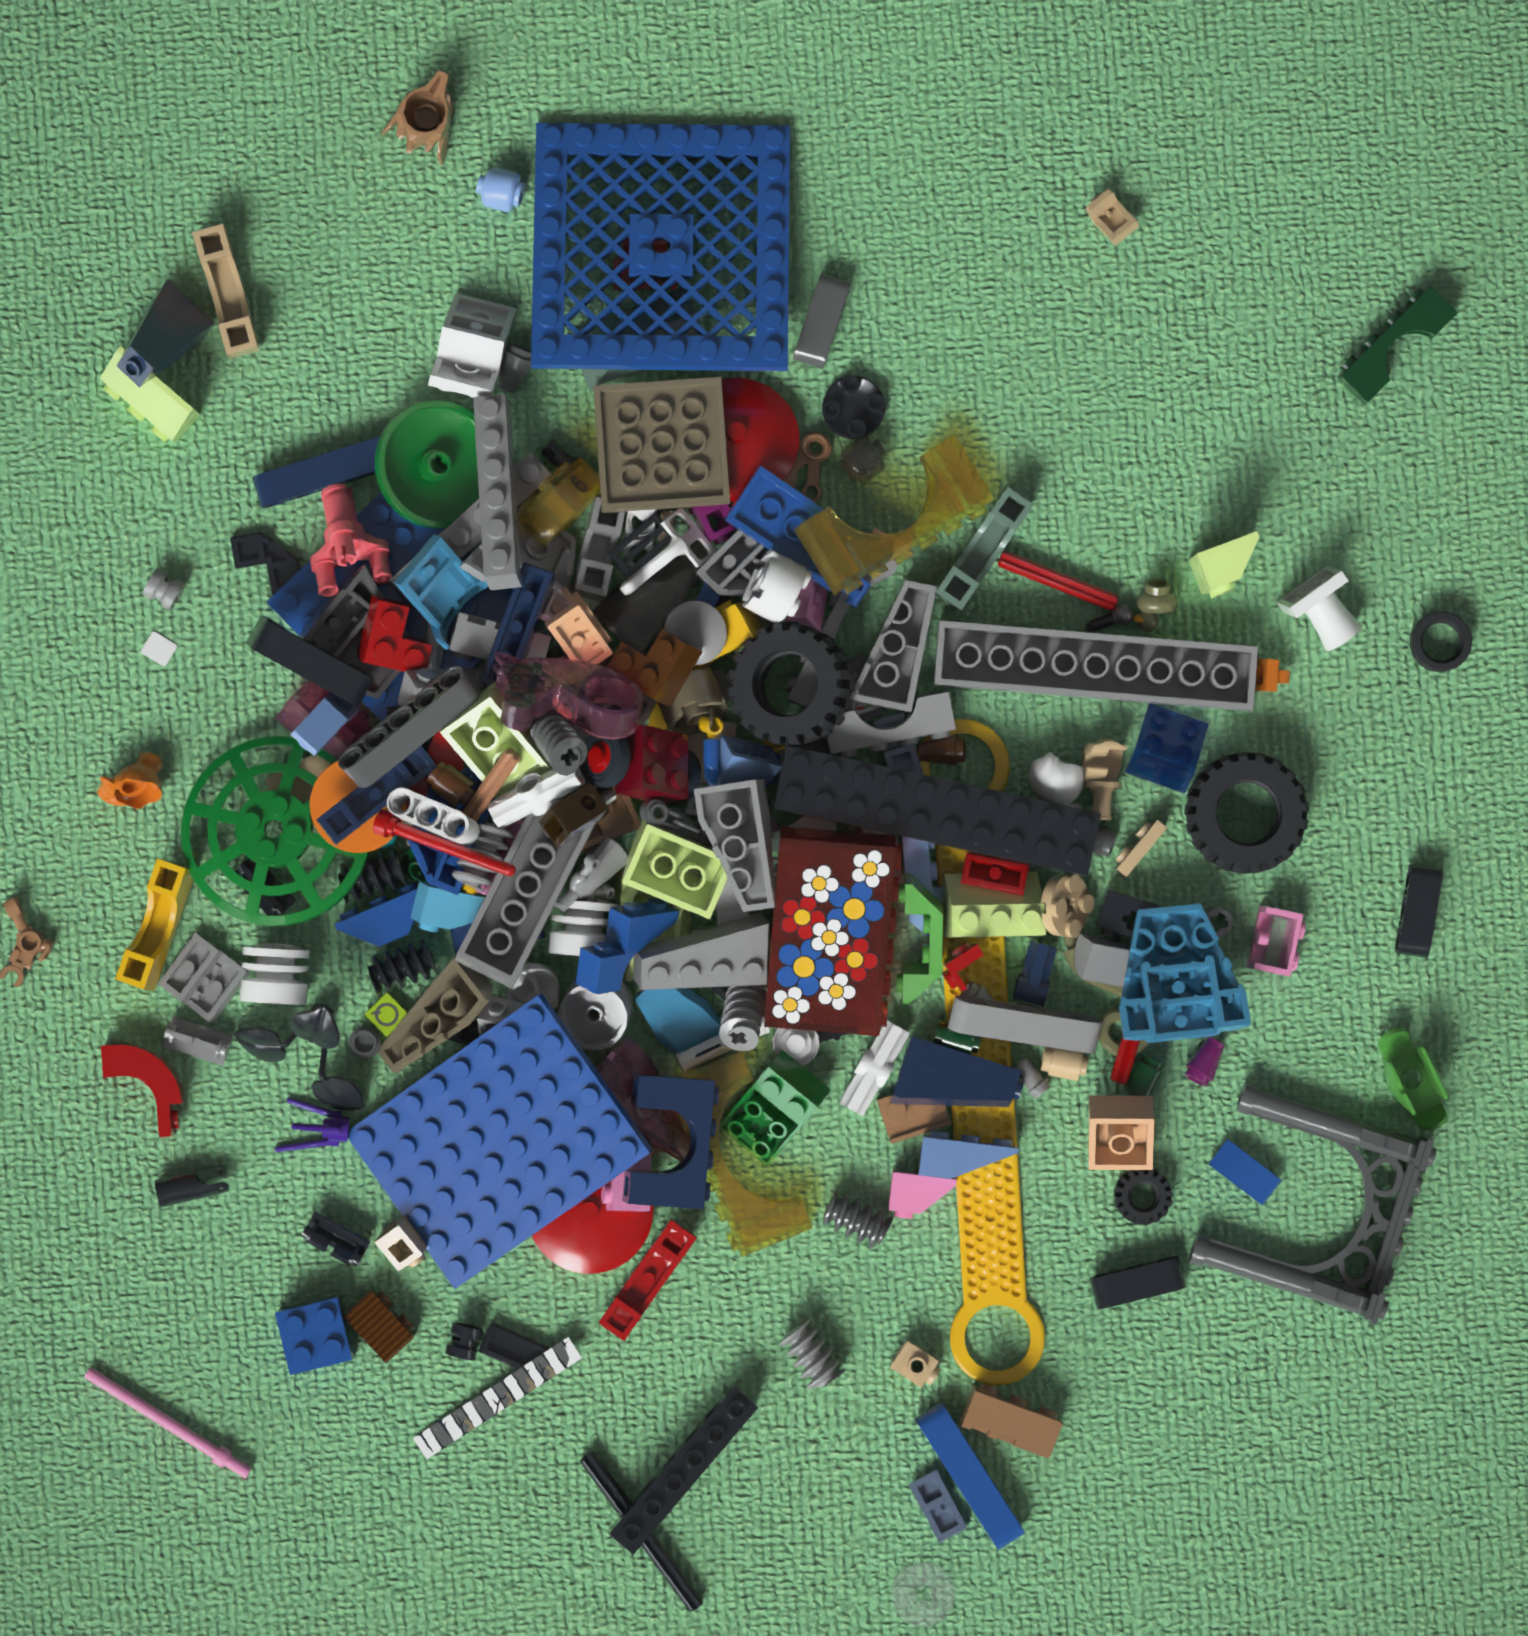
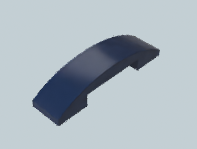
M420 746L375 783L366 788L358 786L316 820L334 844L337 845L386 807L387 798L393 790L397 788L409 789L432 772L437 765L424 748Z

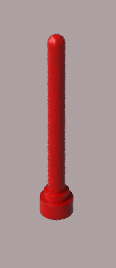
M380 810L374 820L373 832L385 838L398 835L506 876H513L516 872V867L511 863L403 824L397 816L387 810Z

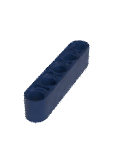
M380 436L252 477L261 508L276 506L320 492L332 484H345L376 474L375 454Z

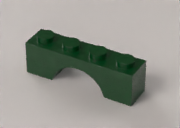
M1432 286L1425 292L1419 288L1407 300L1411 306L1403 314L1397 310L1384 323L1388 329L1380 337L1374 333L1362 345L1366 351L1358 359L1352 355L1339 368L1343 374L1338 380L1363 405H1366L1390 381L1386 369V356L1394 340L1408 334H1419L1432 339L1458 314Z

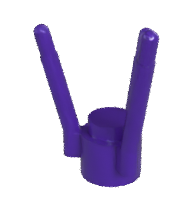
M291 1097L287 1098V1103L330 1117V1119L324 1118L323 1125L293 1123L292 1129L322 1132V1137L328 1139L280 1145L274 1148L276 1152L321 1146H339V1142H347L349 1117H342V1111H333Z

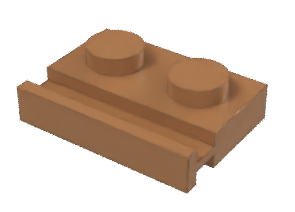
M892 1095L877 1099L891 1144L951 1125L945 1105L894 1104L890 1102Z

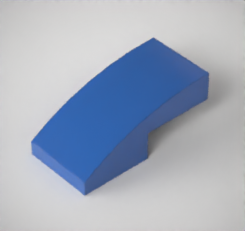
M1228 1139L1209 1163L1212 1168L1262 1206L1282 1181Z

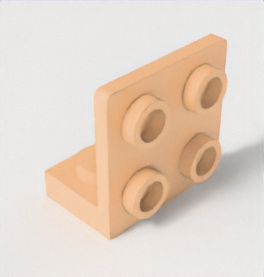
M565 586L561 589V592L570 605L545 622V625L580 674L584 675L613 654L607 645L612 640L579 593L575 591L571 594Z

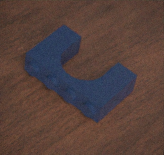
M633 1073L631 1105L637 1108L663 1109L678 1112L688 1124L691 1142L685 1158L671 1169L664 1171L625 1170L622 1201L635 1205L704 1209V1202H708L710 1198V1183L706 1182L707 1169L711 1170L713 1165V1151L709 1150L710 1137L714 1138L716 1132V1119L712 1118L713 1106H717L719 1099V1088L715 1086L714 1080L709 1078Z

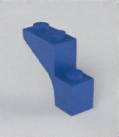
M650 898L648 902L643 903L625 902L623 906L610 907L605 942H595L594 946L580 948L575 984L594 994L620 991L623 975L630 960L636 953L676 923L679 910L667 905L666 901L659 898Z

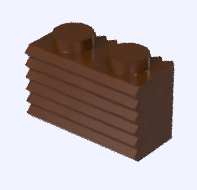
M372 1289L343 1317L375 1353L387 1363L416 1336L412 1332L415 1325L405 1314L402 1313L398 1316L391 1309L394 1303L383 1290L377 1293Z

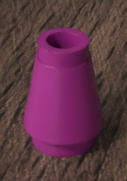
M1208 1037L1206 1042L1186 1064L1185 1077L1198 1085L1207 1087L1210 1081H1214L1225 1046L1221 1042Z

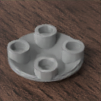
M689 601L680 604L669 614L664 630L681 637L703 651L695 665L705 664L715 659L726 646L728 640L726 624L722 615L708 602Z

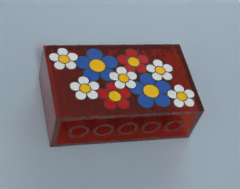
M781 826L775 889L776 907L773 913L764 1027L880 1036V1027H887L888 1001H883V996H889L891 977L890 970H885L886 964L892 965L893 939H888V934L895 933L896 908H891V902H898L899 877L894 876V870L900 871L902 858L901 845H896L895 836Z

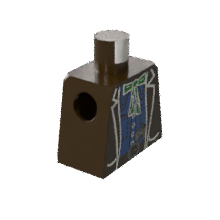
M588 783L551 806L539 823L556 848H559L599 821L607 812V805L617 798L612 787H598L595 789L591 783Z

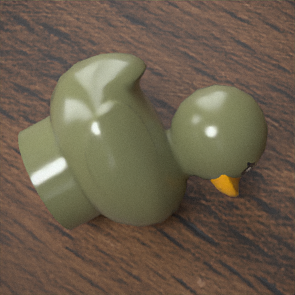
M1152 579L1146 581L1145 590L1137 597V606L1142 612L1134 616L1133 620L1137 622V626L1143 632H1152L1157 628L1159 621L1156 614H1172L1176 609L1177 597L1170 590V582L1166 580Z

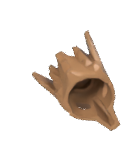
M438 70L426 86L410 92L403 99L397 112L381 134L385 135L397 125L396 135L402 140L406 136V153L408 154L422 145H425V152L429 153L438 142L437 158L440 164H444L453 111L452 101L446 90L451 74L444 70Z

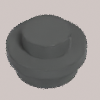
M361 1027L351 1034L349 1047L355 1056L367 1059L378 1053L381 1047V1039L374 1029Z

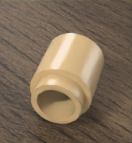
M1045 1047L1040 1071L1048 1072L1047 1075L1078 1081L1079 1075L1085 1076L1089 1058L1084 1057L1083 1052Z

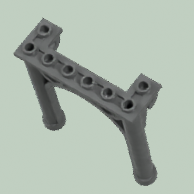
M1245 1081L1238 1099L1237 1112L1246 1115L1250 1114L1329 1139L1341 1145L1352 1156L1361 1173L1364 1187V1204L1361 1218L1349 1241L1333 1256L1318 1263L1309 1265L1287 1263L1212 1239L1200 1233H1197L1194 1239L1188 1263L1198 1267L1206 1265L1360 1314L1369 1323L1377 1325L1378 1319L1383 1320L1388 1309L1389 1301L1385 1300L1386 1294L1382 1291L1384 1285L1389 1287L1393 1278L1394 1268L1390 1266L1393 1256H1399L1403 1246L1404 1238L1400 1237L1403 1225H1409L1413 1214V1207L1409 1205L1413 1194L1418 1195L1422 1185L1423 1177L1419 1176L1420 1170L1425 1172L1426 1166L1431 1167L1436 1156L1437 1148L1433 1147L1434 1141L1421 1136L1419 1139L1271 1093L1259 1089L1257 1084ZM1355 1146L1383 1154V1156L1377 1157L1367 1165ZM1398 1159L1405 1161L1403 1169L1401 1164L1397 1161ZM1383 1163L1391 1164L1396 1172L1393 1184L1387 1190L1377 1189L1371 1177V1173ZM1373 1194L1385 1198L1395 1194L1388 1219H1385L1380 1214L1379 1202L1373 1201ZM1372 1216L1377 1223L1368 1225ZM1384 1231L1376 1257L1369 1248L1364 1245H1358L1361 1239L1367 1241L1373 1233ZM1360 1251L1365 1253L1368 1259L1366 1271L1360 1278H1351L1346 1273L1344 1259L1353 1252ZM1337 1264L1339 1276L1343 1279V1282L1315 1273L1329 1269ZM1366 1282H1368L1366 1289L1358 1287L1359 1285H1363Z

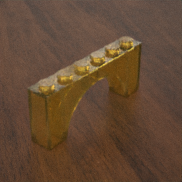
M956 435L930 448L919 457L927 478V495L920 515L909 528L897 533L884 535L861 532L844 523L828 507L794 529L833 595L845 590L847 595L864 585L861 579L870 575L872 580L889 570L886 565L895 560L897 565L901 564L913 556L911 550L920 546L923 551L939 541L936 535L944 531L948 536L963 527L961 521L969 517L971 521H974L988 512L985 506L995 499Z
M735 1050L693 1067L684 1073L681 1072L673 1075L709 1078L714 1080L715 1086L719 1088L718 1104L713 1106L712 1118L716 1119V1132L714 1138L710 1137L709 1150L713 1151V1165L711 1170L707 1169L706 1182L710 1183V1192L715 1191L719 1203L714 1204L720 1221L727 1220L731 1232L727 1233L726 1236L732 1251L739 1250L743 1257L812 1229V1224L800 1196L789 1199H769L759 1196L742 1186L733 1177L724 1162L719 1142L722 1114L731 1097L741 1087L753 1081L743 1052ZM681 1115L678 1116L685 1134L689 1133L690 1129L687 1122Z

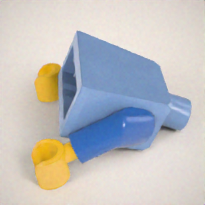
M702 716L699 719L700 730L707 733V739L703 740L704 777L709 786L756 779H765L766 788L775 783L777 773L782 767L780 764L781 755L778 752L784 749L785 745H778L763 740V745L723 735L718 740L716 735L723 730V722L713 716V724L709 728V717Z

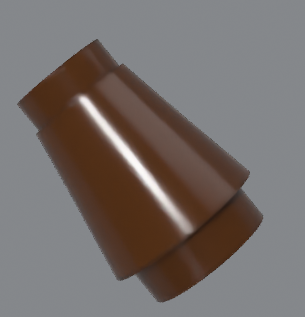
M954 734L945 738L919 742L920 761L958 766V763H965V738L957 737Z

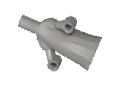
M604 838L597 849L585 857L580 870L573 874L569 889L556 902L557 907L565 912L577 899L593 898V896L605 897L608 900L612 899L615 896V890L608 884L603 883L626 865L628 856L623 848L613 839Z

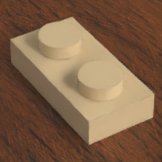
M1155 820L1152 824L1147 821L1136 833L1135 836L1139 840L1132 849L1127 845L1116 857L1115 860L1119 864L1115 870L1124 877H1127L1167 827L1159 820Z

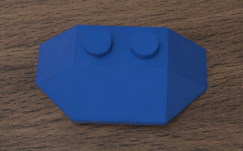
M470 767L459 770L474 781L472 789L477 791L482 782ZM429 785L425 797L460 812L463 811L465 806L459 803L456 807H453L432 791V786ZM488 806L478 819L477 824H485L482 820L488 821L490 816ZM438 811L430 814L429 823L436 820ZM463 824L458 825L456 835L464 831L465 826ZM413 825L414 828H417V829H419V830H422V831H425V832H427V833H430V832H428V831H426V830H423V829H421V828L416 827V826ZM408 839V843L427 883L458 895L463 883L456 880L452 876V872L463 871L457 864L460 858ZM471 844V845H468V846H465V847H472V848H474V846H473L472 844Z

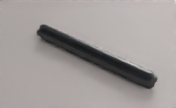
M590 1451L580 1459V1463L620 1516L632 1502L596 1453ZM652 1532L641 1545L688 1611H695L703 1604L702 1598Z

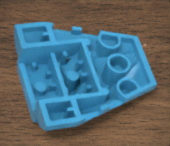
M1201 903L1137 910L1119 1005L1123 1039L1133 1041L1145 1040L1148 1043L1211 1037L1219 1035L1224 1031H1234L1251 1025L1246 991L1242 984L1239 985L1231 970L1232 964L1228 957L1225 958L1217 942L1219 938Z

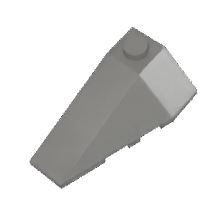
M765 779L694 789L698 821L713 846L712 850L716 858L719 859L743 912L775 908L770 814Z

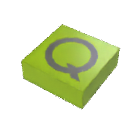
M387 992L364 1015L388 1037L408 1012Z

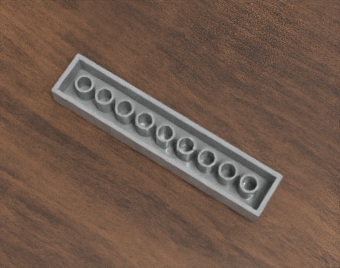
M939 621L933 686L1250 712L1253 711L1258 646Z
M599 672L572 726L585 742L597 730L608 729L616 731L642 724L646 725L657 701ZM573 791V792H571V793H569V794H567V795H565V796H563V797L557 799V802H556V803H558L559 801L563 800V799L566 798L567 796L571 795V794L574 793L575 791ZM531 813L527 815L504 860L513 864L516 867V872L513 876L497 873L456 954L455 961L513 989L596 823L559 848H556L539 823L545 814L536 816Z

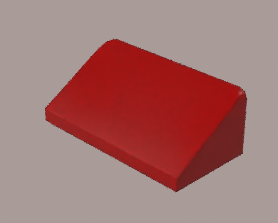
M967 852L961 884L1023 896L1029 864Z

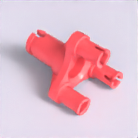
M341 483L327 486L321 492L327 528L324 531L325 543L319 551L310 557L312 572L316 574L319 595L322 594V597L336 595L339 589L334 570L339 565L347 566L348 562L350 565H353L357 560H368L370 562L372 579L376 584L389 583L393 575L388 559L390 556L388 541L375 538L366 533L364 526L358 522L351 487L347 488L346 484Z

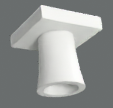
M1328 565L1276 602L1284 613L1292 617L1298 618L1306 613L1317 631L1325 651H1330L1343 645L1363 627L1334 593V591L1347 583L1348 579L1341 570Z

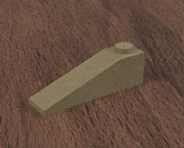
M453 957L383 1042L378 1051L379 1055L392 1072H399L470 1025L490 1001L493 984L485 975L455 961Z

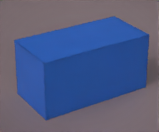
M704 583L696 600L708 602L716 608L729 601L731 596L718 595Z

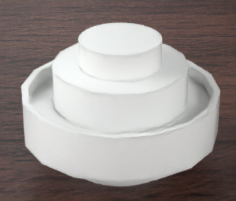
M803 1020L794 1025L788 1022L781 1024L773 1037V1050L777 1055L783 1050L802 1066L811 1062L819 1048V1036L815 1028Z

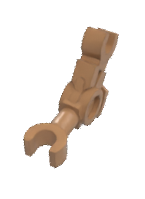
M16 896L2 903L19 933L16 934V945L8 959L12 963L1 970L0 978L4 979L9 971H14L18 975L14 986L19 987L25 980L24 969L31 970L35 961V955L39 952L41 955L38 961L45 960L52 950L53 940L44 939L39 930L29 926L23 914L22 906Z

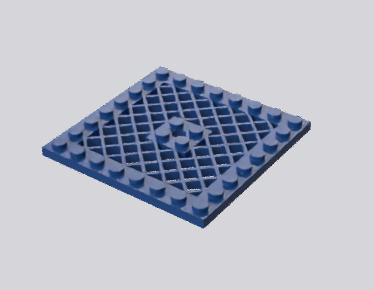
M536 123L531 369L788 371L790 125ZM568 158H574V159L568 164ZM592 158L606 159L598 165ZM623 158L638 159L630 166ZM656 159L669 160L662 166ZM687 159L702 160L693 166ZM719 159L734 160L725 166ZM751 160H758V167ZM584 161L593 171L582 180L573 170ZM616 161L625 171L616 180H613L605 170ZM646 162L656 170L647 181L637 172ZM678 162L689 171L679 181L668 172ZM710 162L720 171L711 181L700 172ZM741 163L752 172L742 182L732 173ZM567 176L577 184L568 194ZM598 176L609 185L599 195L589 187ZM630 176L640 185L631 195L621 187ZM661 177H664L672 185L663 196L652 187ZM694 177L704 186L695 196L684 187ZM725 178L736 186L726 197L716 188ZM758 178V195L756 196L748 186ZM582 191L593 200L583 210L572 201ZM614 191L624 200L615 210L604 201ZM647 191L656 202L645 211L636 200ZM677 192L688 201L678 211L668 202ZM709 192L720 201L710 212L700 203ZM741 192L752 202L742 212L732 203ZM568 206L576 216L566 225ZM598 206L608 215L599 225L588 217ZM631 206L638 214H630L629 226L620 215ZM663 207L669 214L654 213ZM693 207L704 216L696 225H694V214H687ZM725 207L735 216L726 227L716 218ZM756 208L757 227L747 218ZM581 221L592 230L582 240L572 232ZM615 221L624 231L613 241L604 230ZM709 222L719 231L710 241L699 232ZM740 223L744 224L751 231L742 242L731 233ZM566 236L576 245L567 254ZM597 236L608 245L598 255L588 247ZM628 237L629 255L619 247ZM693 237L703 246L694 256ZM726 237L735 248L724 257L715 246ZM756 238L757 257L747 248ZM657 240H666L670 244V249L665 253H657L653 250L652 245ZM581 251L592 260L582 270L571 261ZM614 251L623 262L612 271L603 260ZM710 252L719 263L708 272L699 261ZM740 253L751 262L742 272L731 263ZM598 266L607 277L596 286L587 275ZM565 267L576 275L566 285ZM628 267L629 278L636 279L629 286L619 277ZM694 268L703 278L692 287L685 279H693ZM724 268L735 277L725 287L714 278ZM756 268L757 288L746 278ZM653 279L668 280L660 287ZM582 281L591 292L580 301L571 290ZM612 282L623 291L613 301L602 292ZM644 282L655 291L645 302L634 292ZM676 282L687 291L677 302L667 293ZM707 283H710L719 292L709 302L698 293ZM740 283L751 292L741 303L730 293ZM565 297L575 305L566 315ZM596 297L607 306L597 316L586 307ZM628 297L639 306L629 316L618 307ZM660 297L670 306L661 317L650 308ZM692 297L703 307L693 317L682 308ZM724 298L735 307L725 317L714 308ZM755 299L756 317L746 309ZM580 311L590 320L581 331L570 322ZM613 312L623 322L613 331H610L602 321ZM645 312L654 323L643 332L634 321ZM676 312L687 322L677 332L666 323ZM707 313L719 322L709 332L698 324ZM740 313L750 322L741 333L730 324ZM564 326H565L572 334H564ZM597 327L604 335L588 334ZM629 327L636 335L620 334ZM659 328H661L668 335L652 334H654ZM693 328L700 336L684 335ZM725 328L732 336L716 335ZM756 329V336H748Z

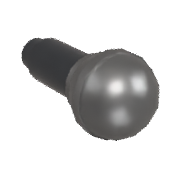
M1119 604L1111 613L1086 623L1088 632H1096L1115 624L1126 626L1132 622L1134 613L1129 605Z

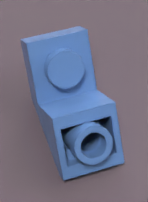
M329 693L290 735L298 741L303 749L315 756L328 745L337 732L358 713L361 707H357L335 694Z

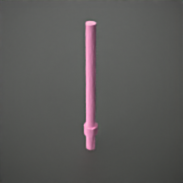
M90 1367L86 1372L85 1379L213 1458L211 1462L221 1468L225 1466L245 1479L249 1475L252 1468L232 1456V1451L221 1445L219 1448L94 1368Z

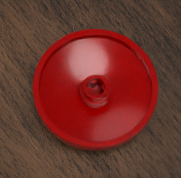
M746 378L721 379L731 502L737 500L758 466H762L782 481H785L794 467L799 449V428L796 417L788 403L772 388Z
M601 1187L533 1234L532 1238L540 1251L548 1259L564 1269L583 1274L610 1271L629 1261L643 1246L651 1229L654 1206H650V1211L646 1212L607 1211L606 1204H603L601 1200Z

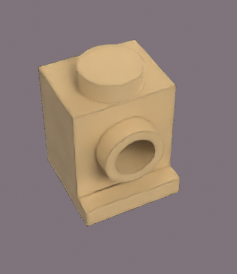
M406 1215L401 1216L384 1228L375 1241L376 1245L398 1271L407 1265L413 1268L425 1258L424 1251L427 1248L426 1243L408 1221L409 1219Z
M907 1338L889 1364L891 1369L921 1388L925 1382L931 1385L941 1370L936 1367L939 1362L936 1357ZM915 1360L923 1363V1368L919 1372L911 1369V1364Z

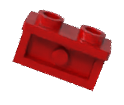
M965 942L951 951L953 958L943 963L946 970L942 972V976L952 990L956 987L961 992L967 989L957 972L984 955L978 944L975 943L970 946L968 942Z

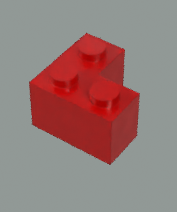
M372 595L357 657L362 662L403 672L405 670L427 668L433 645L425 639L403 635L410 608L402 601Z

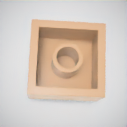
M1089 1095V1170H1153V1096Z

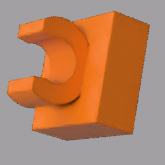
M1257 659L1255 691L1277 692V684H1289L1290 671L1278 670L1279 660Z

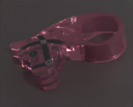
M495 652V659L499 663L493 664V671L497 674L495 688L500 689L501 694L504 696L500 719L507 728L516 731L526 730L531 726L532 718L540 717L548 711L554 710L585 732L603 739L625 738L637 730L643 704V693L636 683L623 674L604 666L579 660L559 658L520 659L501 652ZM594 703H610L617 705L623 709H605L595 705Z

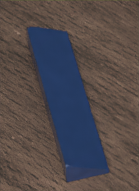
M523 562L521 568L522 587L513 589L480 678V683L490 686L495 682L502 692H506V690L514 691L516 686L506 684L503 680L514 681L511 679V676L515 674L520 675L522 668H509L506 664L524 665L556 579L554 572Z

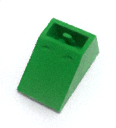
M781 1050L718 1127L768 1166L820 1106L831 1089L785 1051Z

